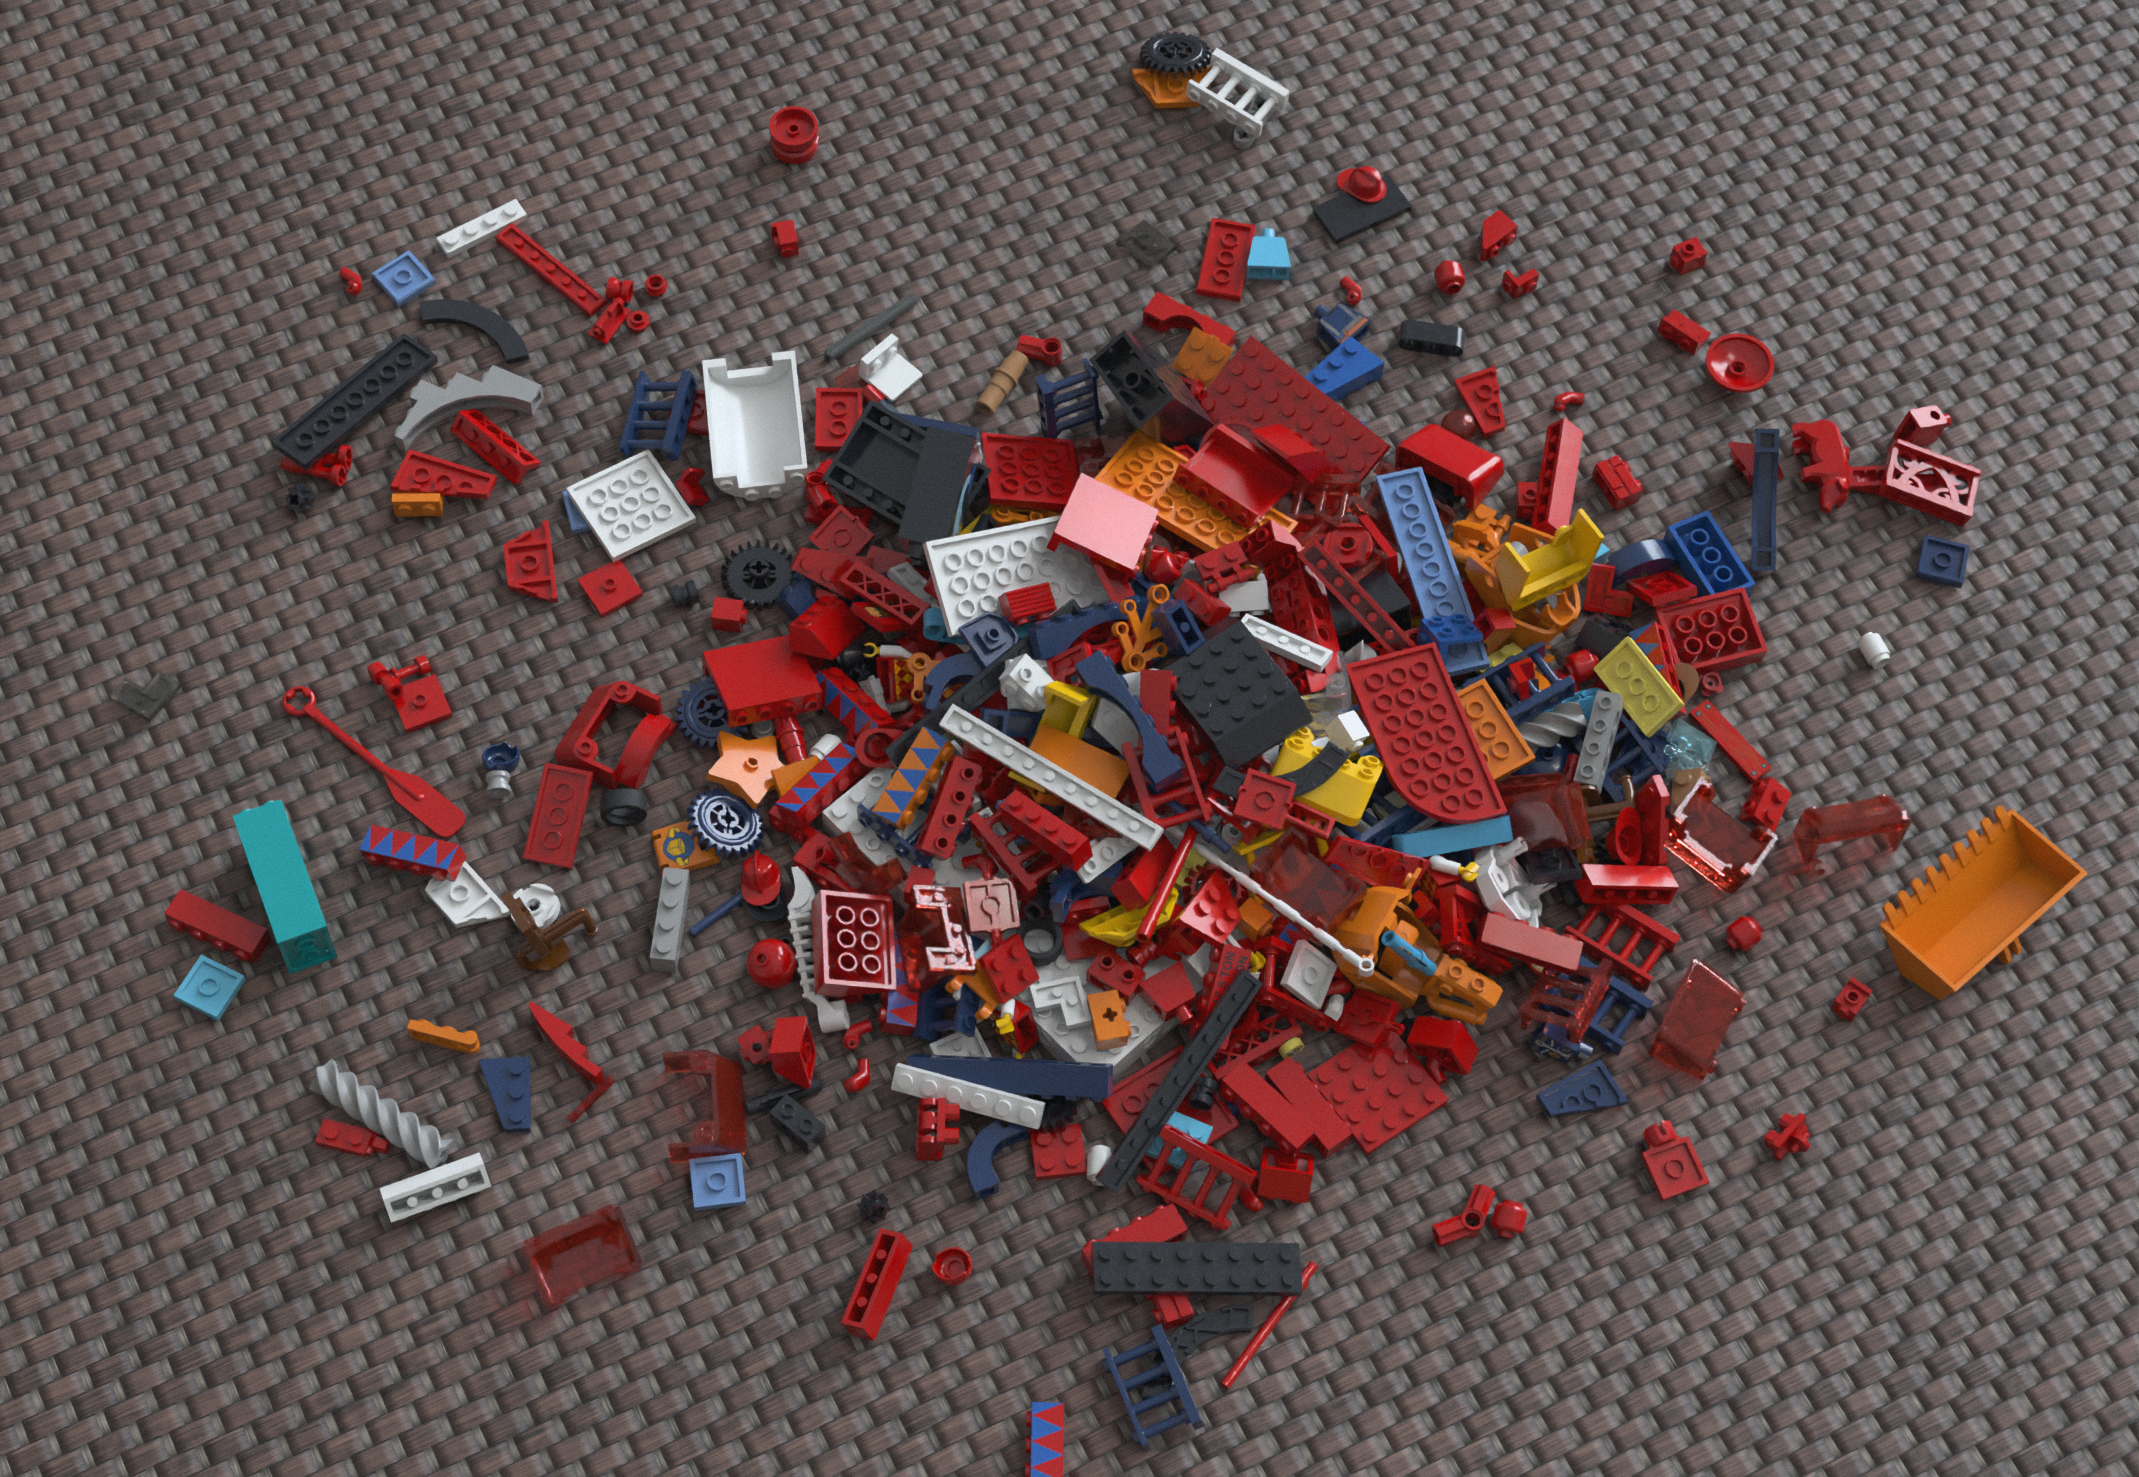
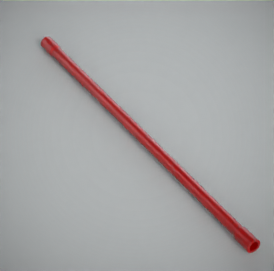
M1218 763L1202 795L1204 802L1216 792V790L1212 789V786L1224 768ZM1203 817L1198 818L1202 823L1204 822ZM1188 825L1146 916L1143 917L1137 929L1135 938L1142 943L1149 942L1156 928L1157 920L1199 833L1190 825Z

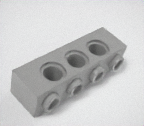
M1597 690L1573 780L1575 787L1591 785L1598 789L1599 794L1601 793L1624 706L1620 694Z

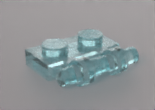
M1680 718L1674 720L1666 741L1674 746L1666 745L1663 752L1669 755L1670 759L1675 763L1680 762L1687 769L1702 768L1706 774L1708 769L1701 764L1710 762L1717 742Z

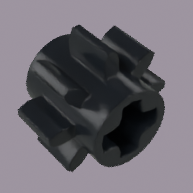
M304 483L295 484V487L288 488L289 493L285 500L290 506V510L297 508V512L300 514L314 508L312 504L316 497L312 487L304 488Z
M856 663L855 668L849 671L848 678L860 687L859 682L866 681L869 676L874 675L875 679H877V672L871 671L873 665Z
M875 1190L862 1194L861 1203H858L857 1207L861 1211L859 1215L863 1221L869 1218L872 1224H875L877 1221L885 1220L887 1211L891 1210L888 1203H886L888 1198L884 1193L878 1196Z

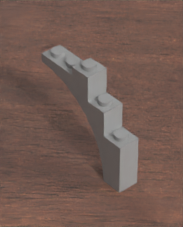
M492 365L488 372L483 374L481 382L458 372L453 379L447 382L445 389L420 380L418 385L412 388L409 395L412 407L408 410L403 424L399 425L395 430L394 437L397 448L406 452L413 442L428 428L447 417L458 414L459 411L480 408H503L533 415L544 399L542 385Z

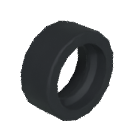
M622 788L606 792L600 799V817L603 822L613 826L625 827L639 824L647 817V798L645 794L634 789Z
M1044 917L1039 922H1032L1029 918L1022 921L1021 927L1017 929L1016 934L1020 935L1023 943L1025 935L1037 929L1046 930L1052 934L1054 939L1053 947L1047 952L1036 953L1026 948L1033 965L1037 967L1046 966L1056 961L1061 954L1063 946V934L1057 922H1054L1049 917Z

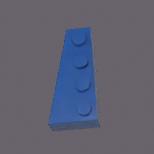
M1349 336L1304 378L1333 401L1337 399L1340 401L1347 397L1348 393L1366 387V384L1373 380L1381 379L1384 362Z

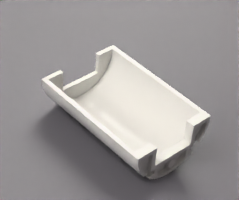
M795 350L772 353L773 366L727 371L725 358L702 360L713 479L720 490L734 496L743 497L749 501L767 497L779 498L783 493L797 487L807 475V459Z

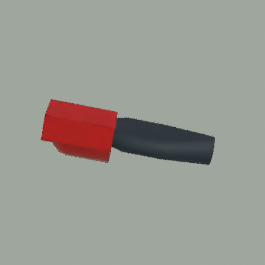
M872 384L866 385L861 391L868 403L872 399L890 411L900 413Z

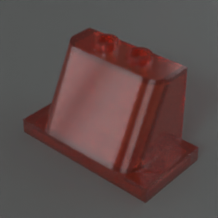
M913 885L910 889L912 902L896 929L908 992L924 993L950 975L975 976L978 967L960 887Z

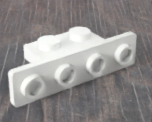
M1108 827L1101 832L1103 837L1098 841L1096 838L1089 841L1093 857L1077 871V874L1084 884L1089 883L1137 847L1138 844Z

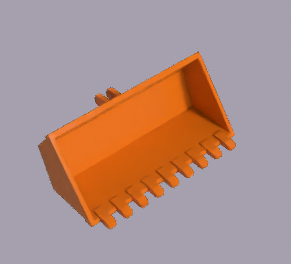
M1998 805L1993 810L1997 820L1994 824L1986 817L1980 821L1983 834L1979 836L1975 830L1970 829L1966 833L1969 843L1967 848L1961 842L1957 841L1954 843L1952 849L1955 858L1953 860L1943 853L1938 858L1942 868L1939 872L1933 866H1928L1924 870L1928 880L1927 883L1923 884L1919 878H1914L1910 883L1914 892L1911 897H1909L1906 891L1901 890L1896 895L1900 905L1897 909L1889 902L1882 907L1886 919L1879 924V927L1885 935L1900 974L1940 1001L1949 994H1954L1995 956L1998 955L2002 963L2009 964L2012 961L2010 951L2015 955H2019L2022 952L2018 936L2088 874L2013 809L2006 812L2003 806Z

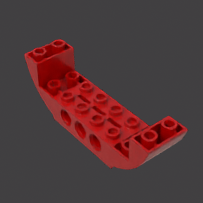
M1270 519L1242 538L1238 543L1248 560L1247 564L1261 567L1264 570L1276 625L1283 630L1333 651L1332 659L1321 673L1297 663L1299 673L1292 677L1290 681L1304 701L1329 685L1335 676L1338 660L1342 656L1324 584L1296 555V552L1302 548L1301 544L1286 529Z

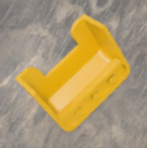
M1304 727L1285 740L1270 775H1283L1300 769L1323 750L1322 747L1311 745L1314 736L1307 727ZM1372 755L1361 757L1357 764L1347 759L1343 766L1324 784L1309 793L1293 799L1336 818L1337 822L1344 825L1357 826L1384 764Z

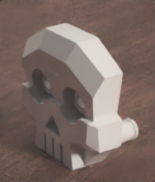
M1518 837L1505 846L1488 845L1476 852L1474 863L1479 865V869L1475 873L1479 875L1473 882L1484 907L1489 913L1491 911L1500 912L1507 919H1522L1529 922V926L1538 928V917L1542 913V903L1539 899L1540 894L1556 887L1557 882L1533 886L1530 877L1514 859V857L1528 850L1523 838Z

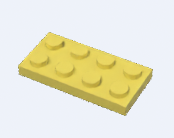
M1629 636L1621 641L1593 668L1612 693L1622 696L1624 709L1649 738L1685 706L1683 701Z

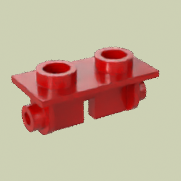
M619 297L613 299L587 335L608 344L631 313V310L624 307V300Z

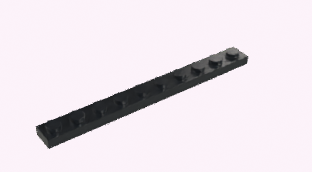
M1070 599L1045 620L1054 622L1058 620L1057 617L1060 615H1079L1082 609L1075 599ZM1029 634L1025 635L883 749V752L896 769H898L923 726L942 736L947 731L941 728L939 723L952 704L971 713L1001 689V681L998 678L1006 670L1005 661L1023 654H1027L1032 660L1038 659L1033 656Z
M1240 968L1095 1179L1112 1192L1119 1193L1263 983L1245 969Z

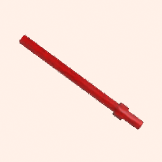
M1310 1261L1302 1271L1303 1292L1309 1285L1308 1281L1318 1269V1265L1313 1261ZM1284 1296L1220 1382L1225 1389H1229L1297 1296Z

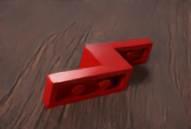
M772 807L769 811V824L777 832H785L790 835L796 843L804 844L793 858V867L798 866L821 890L857 892L861 894L860 887L825 868V863L813 858V852L817 846L821 845L827 849L836 850V841L809 825L802 830L782 821L777 807Z

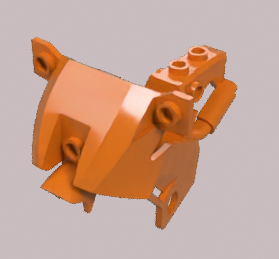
M1467 520L1457 521L1452 524L1454 530L1453 541L1449 539L1447 541L1458 572L1462 574L1464 579L1469 578L1488 609L1507 607L1517 627L1489 655L1512 642L1523 651L1529 645H1536L1541 641L1546 645L1576 623L1581 610L1577 583L1562 589L1563 593H1556L1555 595L1558 598L1557 606L1550 610V605L1546 604L1541 610V615L1536 613L1537 607L1534 603L1513 611L1506 602L1496 570L1497 558L1500 556L1505 543L1520 542L1530 553L1543 547L1538 538L1543 539L1546 544H1549L1553 541L1554 536L1515 522L1512 524L1508 540L1499 545L1498 534L1490 526ZM1464 537L1484 543L1487 542L1490 552L1485 553L1469 547Z
M1417 867L1414 874L1408 873L1402 884L1405 889L1387 886L1371 887L1352 893L1342 899L1341 903L1352 911L1338 905L1334 906L1325 919L1324 925L1327 928V934L1339 941V944L1346 950L1350 949L1362 959H1371L1374 962V966L1378 961V938L1380 934H1384L1389 930L1394 931L1414 948L1424 951L1426 957L1437 964L1436 972L1431 976H1425L1420 970L1408 966L1405 959L1386 946L1378 968L1391 976L1392 980L1375 970L1371 976L1364 977L1359 974L1356 966L1343 958L1340 952L1331 949L1340 971L1355 985L1352 989L1353 994L1357 988L1370 991L1379 996L1397 1001L1401 1006L1400 1010L1414 1006L1419 995H1425L1428 1005L1437 1011V1014L1471 1025L1478 1024L1483 1026L1487 1019V1013L1485 1012L1495 1007L1503 992L1502 987L1498 986L1494 980L1469 968L1465 961L1459 958L1452 959L1449 955L1442 954L1443 949L1438 947V940L1421 920L1415 917L1414 912L1406 906L1412 899L1411 888L1420 874L1421 868ZM1440 992L1448 996L1456 995L1470 1001L1474 1008L1444 998L1441 999L1438 995Z

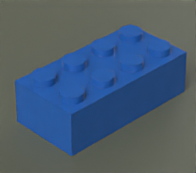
M1708 510L1667 527L1663 541L1670 544L1679 560L1677 565L1686 579L1697 587L1698 598L1745 587L1748 598L1751 597L1755 582Z

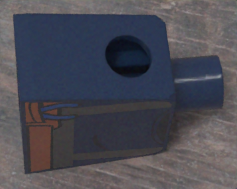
M1338 303L1331 310H1328L1321 304L1313 313L1319 319L1317 335L1332 351L1340 346L1349 336L1359 342L1368 334L1370 319L1342 303Z

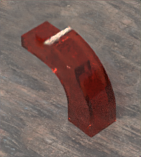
M849 831L827 842L839 863L834 869L845 883L860 893L880 895L908 879V875L897 857L882 865L870 862L862 854Z

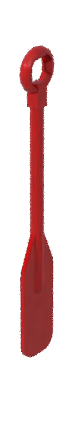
M297 686L289 689L284 694L282 706L287 714L296 717L307 715L384 776L394 800L441 838H450L464 826L466 818L463 811L421 777L387 767L325 717L315 707V694L310 689ZM301 692L302 695L306 696L307 699H311V701L302 707L303 710L297 711L291 704H287V701L296 696L295 693Z

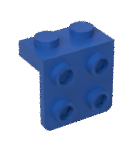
M1457 613L1452 616H1432L1428 619H1421L1420 630L1416 640L1418 646L1435 642L1446 666L1448 645L1479 642L1483 640V634L1467 616Z

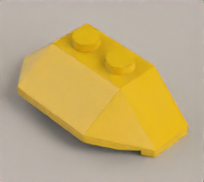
M1174 887L1157 920L1153 934L1158 929L1164 927L1171 917L1179 895L1178 890ZM1156 893L1149 898L1151 900L1150 903L1141 910L1136 908L1127 912L1121 904L1080 923L1079 927L1089 936L1117 947L1130 946L1136 940L1135 934L1143 917L1146 916Z

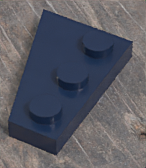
M530 1056L478 1059L505 1133L531 1132Z
M1601 1059L1541 1091L1536 1096V1099L1549 1118L1622 1106L1628 1103V1100Z

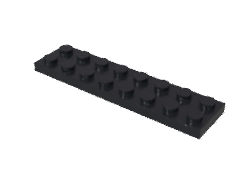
M403 333L271 440L272 447L303 469H309L438 363L437 355Z
M1093 1241L1091 1245L1094 1295L1302 1296L1303 1293L1299 1243Z

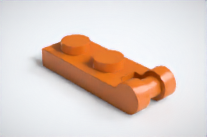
M410 1019L407 1026L411 1039L468 1054H476L480 1050L477 1033L472 1030L461 1033L457 1032L453 1027H438L424 1019H419L418 1021Z

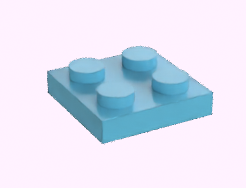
M201 955L173 996L175 1000L219 1021L246 979L244 975Z
M1176 1111L1167 1122L1207 1144L1213 1131L1212 1126ZM1158 1135L1145 1155L1157 1159L1164 1146V1139ZM1179 1147L1173 1149L1166 1164L1181 1169L1187 1157V1151ZM1196 1161L1190 1174L1193 1175L1199 1161Z

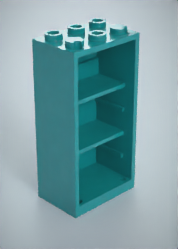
M282 800L268 801L262 806L254 809H245L233 815L289 975L338 958Z

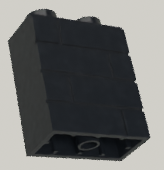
M1126 330L1119 333L1089 359L1138 429L1172 449L1173 447L1187 444L1193 448L1203 439L1206 432L1215 425L1168 360Z

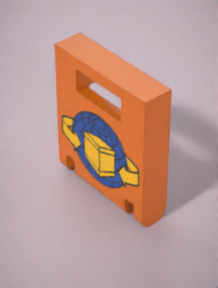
M680 822L650 833L652 840H654L653 845L660 870H662V877L664 867L687 869L690 872L720 862L719 855L714 856V847L708 852H705V850L701 851L700 846L697 845L698 837L691 838L695 829L687 830L690 822Z

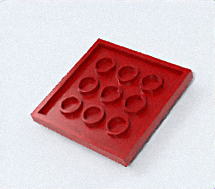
M981 433L980 444L983 465L992 470L986 479L989 505L1064 510L1078 480L1072 440Z
M1391 1031L1384 1035L1377 1048L1356 1042L1307 1073V1078L1310 1081H1314L1320 1088V1094L1323 1098L1329 1100L1334 1105L1339 1118L1348 1122L1352 1129V1138L1366 1156L1422 1121L1449 1101L1400 1036Z
M1182 1045L1113 1086L1112 1095L1105 1098V1101L1099 1102L1123 1136L1185 1049ZM1191 1087L1175 1110L1178 1113L1213 1127L1207 1142L1209 1146L1238 1129L1240 1125L1218 1093L1212 1097L1214 1103L1210 1111H1202L1191 1107L1187 1102L1190 1093L1194 1090L1193 1087ZM1144 1155L1141 1161L1149 1173L1156 1159ZM1165 1164L1159 1177L1175 1167Z

